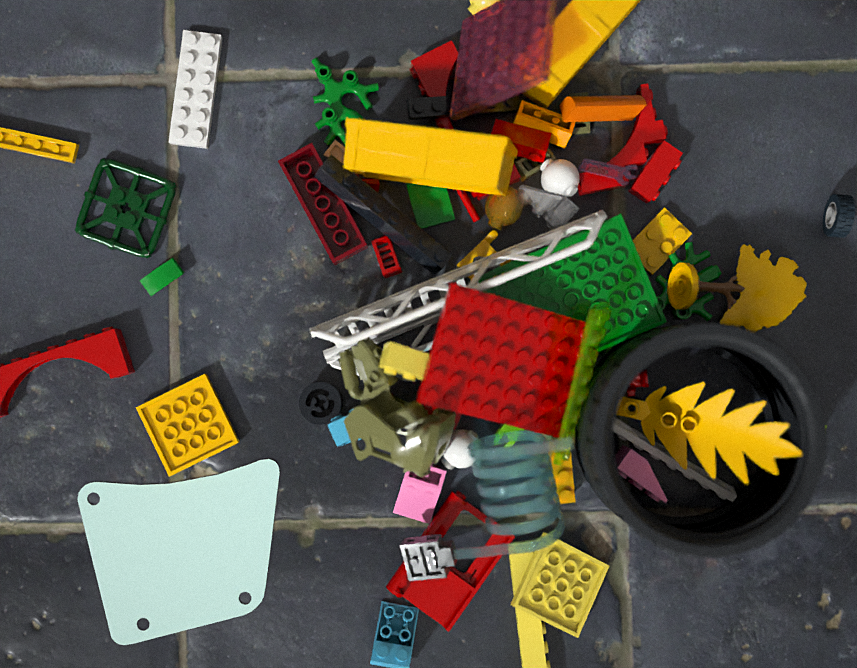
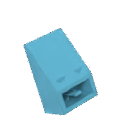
M381 602L370 664L388 668H410L419 608Z

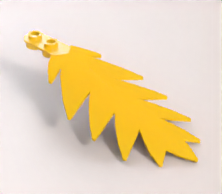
M704 382L685 387L666 396L662 400L660 399L667 389L665 386L655 390L645 401L622 397L616 415L641 420L642 430L653 446L655 445V430L658 438L670 455L684 470H687L688 439L695 455L713 479L716 478L715 446L729 467L745 484H748V477L743 452L759 466L775 475L778 474L773 457L802 455L800 450L778 437L789 427L787 423H765L749 426L766 404L765 401L744 406L721 417L734 393V390L730 389L694 408L705 386ZM629 405H634L635 411H630Z

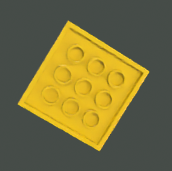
M203 374L136 407L169 477L240 442L207 374Z

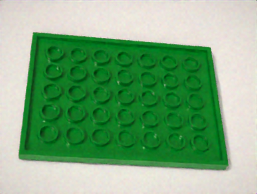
M621 214L603 222L594 243L587 249L482 291L597 325L589 356L667 322ZM585 229L560 240L551 254L585 241L591 230ZM550 245L526 256L541 257ZM519 260L509 262L484 273L479 279L478 284L531 262Z

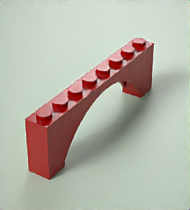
M451 40L411 60V68L409 70L413 79L417 78L420 84L418 89L422 96H446L448 81L455 66L460 63V55ZM449 117L435 119L439 129L455 131ZM513 164L509 186L518 182L521 178L515 164ZM471 192L474 198L477 197L478 201L492 195Z
M113 326L102 329L100 334H86L82 340H68L64 346L54 345L48 347L46 352L41 353V351L28 354L29 357L25 359L22 357L10 360L11 364L8 365L1 363L0 418L9 415L7 410L11 398L23 379L34 369L51 360L59 358L83 360L104 370L109 374L110 379L134 373L135 371L121 329H114Z

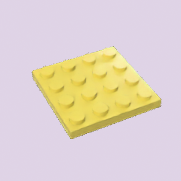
M543 532L510 605L578 638L609 565Z

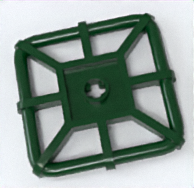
M102 158L96 166L88 191L84 193L85 199L76 221L75 231L86 239L108 246L109 249H117L148 259L152 257L157 247L164 225H167L168 220L166 219L174 200L177 186L175 182L145 171L142 167H133L114 159ZM111 167L134 175L130 189L119 186ZM104 169L113 186L108 199L95 195ZM141 178L164 185L163 188L148 195L137 192ZM167 193L159 217L148 214L147 210L151 200ZM93 199L106 204L101 217L84 224ZM129 203L128 207H130L131 210L126 211V213H123V205ZM144 218L157 222L148 246L140 231ZM105 222L116 225L111 239L88 231ZM123 228L134 231L142 250L118 242Z

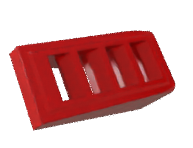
M386 235L371 240L384 278L402 273L403 271L392 241ZM388 243V245L379 249L377 247L382 244ZM391 250L390 253L384 254L382 256L380 255V253ZM392 257H393V259H394V260H391V261H388V262L383 263L384 260L390 259V258H392Z

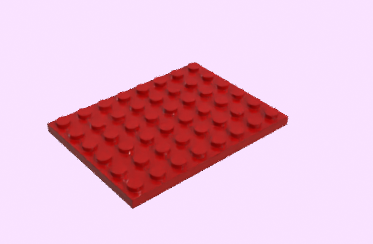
M450 283L416 401L565 439L597 325Z

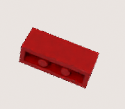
M496 119L490 136L508 138L518 150L517 157L543 163L552 133Z
M664 140L652 154L628 192L646 204L651 200L655 201L660 194L659 188L661 185L665 186L671 178V175H669L671 170H676L682 162L680 157L683 153Z

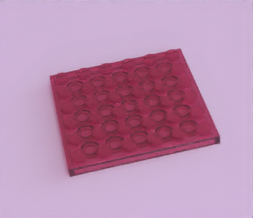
M500 0L462 21L450 110L451 119L456 121L549 80L557 0Z

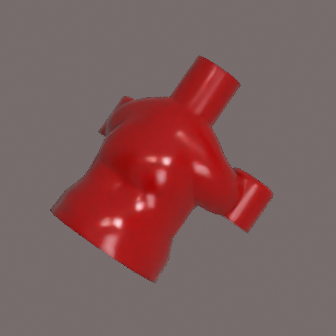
M643 369L631 382L627 389L628 397L635 396L636 387H649L647 369Z

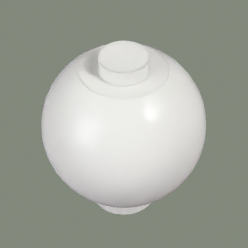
M549 158L543 162L540 170L542 171L541 184L544 191L555 198L573 196L578 190L577 187L580 181L576 166L564 159L553 161Z
M454 430L449 445L441 459L443 465L450 470H453L454 467L467 468L473 465L480 455L478 435L472 430Z

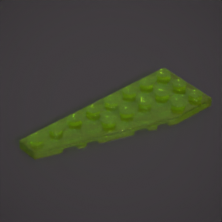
M604 301L589 310L553 464L561 466L564 461L569 459L571 453L569 446L575 436L574 429L580 416L582 402L588 396L589 389L587 386L593 376L594 370L592 369L598 356L601 339L604 340L607 328H604L606 320L609 321L612 310L609 309L610 303Z

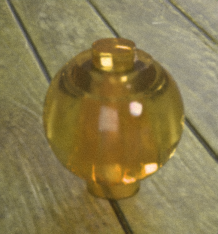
M508 187L506 196L500 193L488 195L485 201V213L489 218L487 223L489 226L501 231L503 226H510L519 220L523 212V202L516 189Z

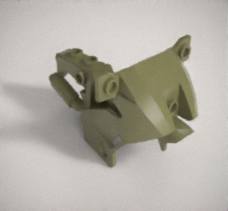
M370 337L358 341L356 345L351 346L352 350L350 351L348 349L339 352V362L345 388L348 389L351 397L361 400L360 405L355 407L344 419L356 458L361 461L373 455L403 467L404 473L412 471L419 477L427 476L431 472L430 467L432 464H436L449 445L454 429L455 412L436 408L433 414H429L423 405L416 400L407 403L390 393V387L398 382V379L394 375L385 373L384 369L379 368L383 350ZM356 369L358 371L360 380H363L364 391L358 388L359 381ZM398 434L407 436V446H404ZM358 439L365 441V450H361L358 447ZM375 447L391 452V455L376 451Z

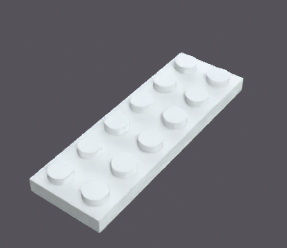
M183 30L169 134L170 144L208 149L223 38L220 34Z

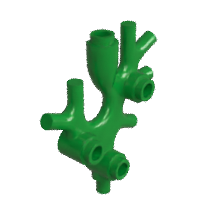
M316 57L311 62L316 68L315 72L320 83L325 86V92L313 96L314 104L326 102L330 107L323 110L322 119L314 124L318 130L326 125L330 126L331 130L324 140L326 145L330 146L336 137H340L346 146V132L342 128L341 122L346 120V118L364 120V118L357 111L345 107L341 102L342 96L346 93L356 94L365 108L369 110L373 105L368 99L367 94L379 91L378 83L361 84L358 74L353 70L346 71L342 81H336L333 78L330 67L322 64ZM328 114H333L332 117H327Z
M693 242L685 243V260H680L675 252L669 255L673 263L670 267V272L677 263L685 262L694 266L709 258L711 254L708 250H705L695 255ZM710 265L697 273L698 279L701 282H713L719 278L721 270L717 265ZM659 274L655 281L663 287V292L657 296V300L663 310L666 305L671 304L667 294L668 280ZM709 292L695 300L691 307L682 310V315L675 308H673L672 314L674 318L683 320L688 319L692 313H695L709 321L712 315L704 309V304L714 299V296Z

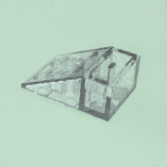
M521 185L516 193L518 200L524 205L528 204L532 207L531 211L539 218L542 216L547 221L546 225L552 230L565 225L579 210L565 195L526 185Z

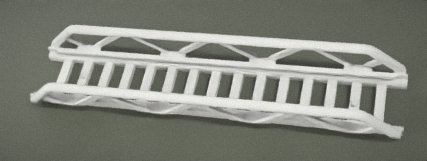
M603 210L585 216L310 328L312 338L317 336L336 344V346L324 350L323 354L327 364L329 363L332 367L340 370L339 352L348 349L349 351L352 350L351 346L356 345L358 341L370 337L377 344L424 325V328L409 348L421 352L429 351L433 341L418 346V344L429 331L431 325L439 322L449 287L448 284L456 281L458 285L483 291L587 249L594 243L604 220L608 217ZM581 230H591L585 241L551 254L561 238L569 237ZM544 245H550L541 257L522 255L527 252L530 254L537 251V248ZM507 260L511 262L514 260L531 262L478 284L479 279L487 268L492 267L496 269L501 266L500 263ZM474 274L475 276L466 286L464 278ZM439 290L441 299L431 303L428 292ZM420 296L424 306L413 310L410 302L413 298ZM401 304L396 312L393 313L391 307ZM384 311L387 318L373 315ZM366 320L370 328L360 332L355 322ZM348 326L352 335L343 337L340 336L337 330Z

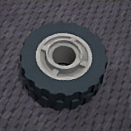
M832 194L829 197L824 208L822 222L826 236L844 238L849 235L856 213L853 196Z

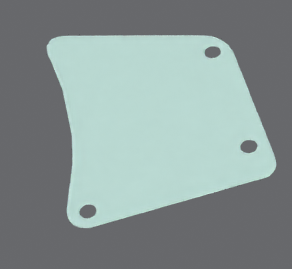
M270 459L259 460L218 475L170 484L134 485L92 482L86 484L80 490L78 504L111 638L114 642L120 645L134 644L243 616L252 612L261 603L266 587L280 474L279 466L275 461ZM92 492L100 496V501L96 505H91L87 501L88 495ZM242 592H248L251 595V602L244 605L240 603L239 595ZM141 618H146L150 623L149 628L145 631L137 627V621Z

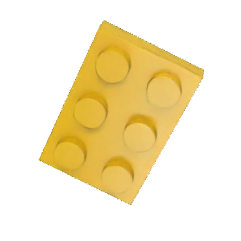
M664 207L632 241L644 269L650 275H653L665 263L669 255L674 253L692 233Z

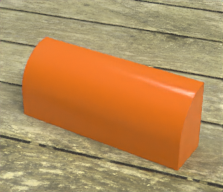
M641 95L567 96L561 102L560 110L563 122L633 120L647 104Z

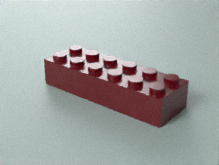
M312 143L278 160L334 265L369 248L344 201L314 177L323 162Z

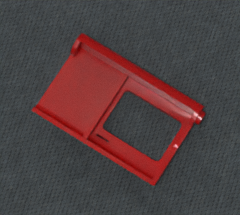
M458 490L456 493L453 491L450 493L421 536L441 534L443 538L462 510H467L491 527L493 534L467 571L461 572L454 566H449L450 571L447 578L409 581L403 561L386 585V588L392 594L399 598L404 597L441 624L448 632L515 538V535L465 500L467 497Z

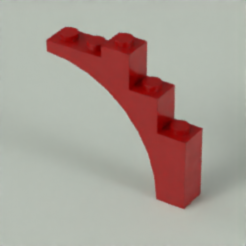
M648 83L641 84L636 90V94L641 95L647 105L636 116L632 133L625 146L615 157L603 164L609 167L606 175L591 171L579 174V196L624 188L628 185L630 179L627 170L625 171V168L644 165L649 157L648 149L644 146L662 143L668 135L667 126L664 125L663 120L655 121L657 113L656 109L652 106L653 92L652 89H649Z

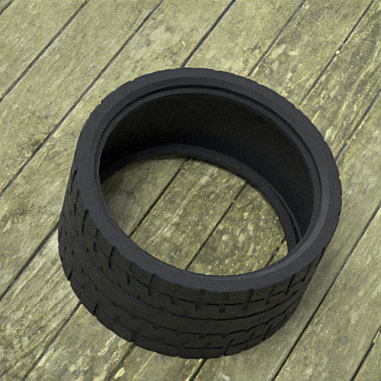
M711 322L651 329L629 338L626 342H622L614 347L610 353H607L600 360L599 365L595 366L589 375V379L585 382L580 393L582 395L578 399L574 419L577 458L580 466L583 467L582 472L587 482L591 485L590 487L597 497L614 514L648 541L668 551L671 550L677 554L692 555L698 558L730 557L732 554L735 556L750 552V550H755L767 544L769 540H774L784 533L800 517V513L805 511L819 486V479L824 471L827 454V428L823 408L817 398L818 394L805 371L800 365L795 363L796 360L790 354L782 350L779 345L770 339H764V336L754 331L735 325ZM693 346L714 352L734 364L750 381L760 402H766L763 407L765 423H787L789 427L778 437L792 444L802 452V455L773 457L778 471L777 475L758 466L749 484L737 495L733 502L730 501L724 506L705 514L690 517H673L657 514L642 508L628 492L615 463L612 439L613 425L619 403L626 389L646 366L671 351Z

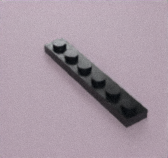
M517 91L408 98L406 100L409 120L517 112L520 106Z

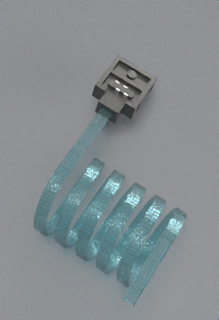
M522 430L495 434L471 442L467 449L470 458L478 459L472 464V470L475 477L481 478L477 481L476 487L478 494L484 497L480 504L482 512L488 515L485 518L488 532L496 535L525 534L544 528L557 517L560 521L557 527L549 534L536 540L521 543L456 549L454 540L443 541L441 534L404 538L400 548L409 581L447 578L450 571L449 566H455L458 559L527 553L540 550L554 543L562 535L565 529V521L561 511L560 498L556 492V480L552 473L553 467L548 453L573 449L571 438L547 441L540 433ZM514 441H535V443L483 449ZM528 459L515 465L485 468L501 462ZM542 462L547 463V467H546V468H541V467H538V466H539ZM535 477L516 485L487 487L509 479ZM548 480L551 482L550 487L545 486L543 484H545ZM533 494L541 495L536 499L521 504L490 506L507 498ZM552 499L556 501L555 505L550 504L549 502ZM531 512H546L542 517L525 523L493 524L510 516Z

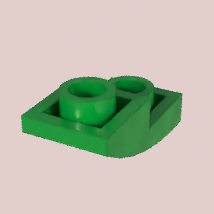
M173 257L142 278L140 282L150 296H153L182 276L184 271Z

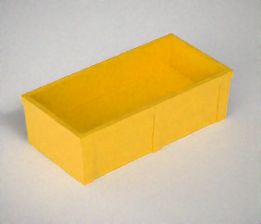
M572 0L517 62L509 80V86L513 89L516 88L537 106L547 109L641 0Z
M346 118L347 134L344 168L366 178L507 196L514 159L517 157L518 150L506 137Z

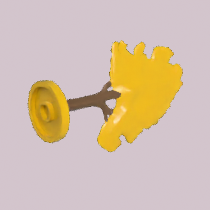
M743 244L740 248L736 269L737 275L733 276L728 282H701L698 279L694 266L682 262L677 263L669 275L667 294L672 307L677 310H684L693 305L698 291L721 293L727 297L728 311L725 312L720 323L739 327L744 326L746 330L757 332L763 326L766 328L777 326L787 316L791 315L797 305L806 298L804 291L807 283L803 277H797L793 274L795 269L799 267L794 260L780 257L777 264L773 266L769 260L771 255L769 250L762 252L759 259L753 253L755 249L751 245L746 246ZM730 291H738L740 293L739 299H733Z

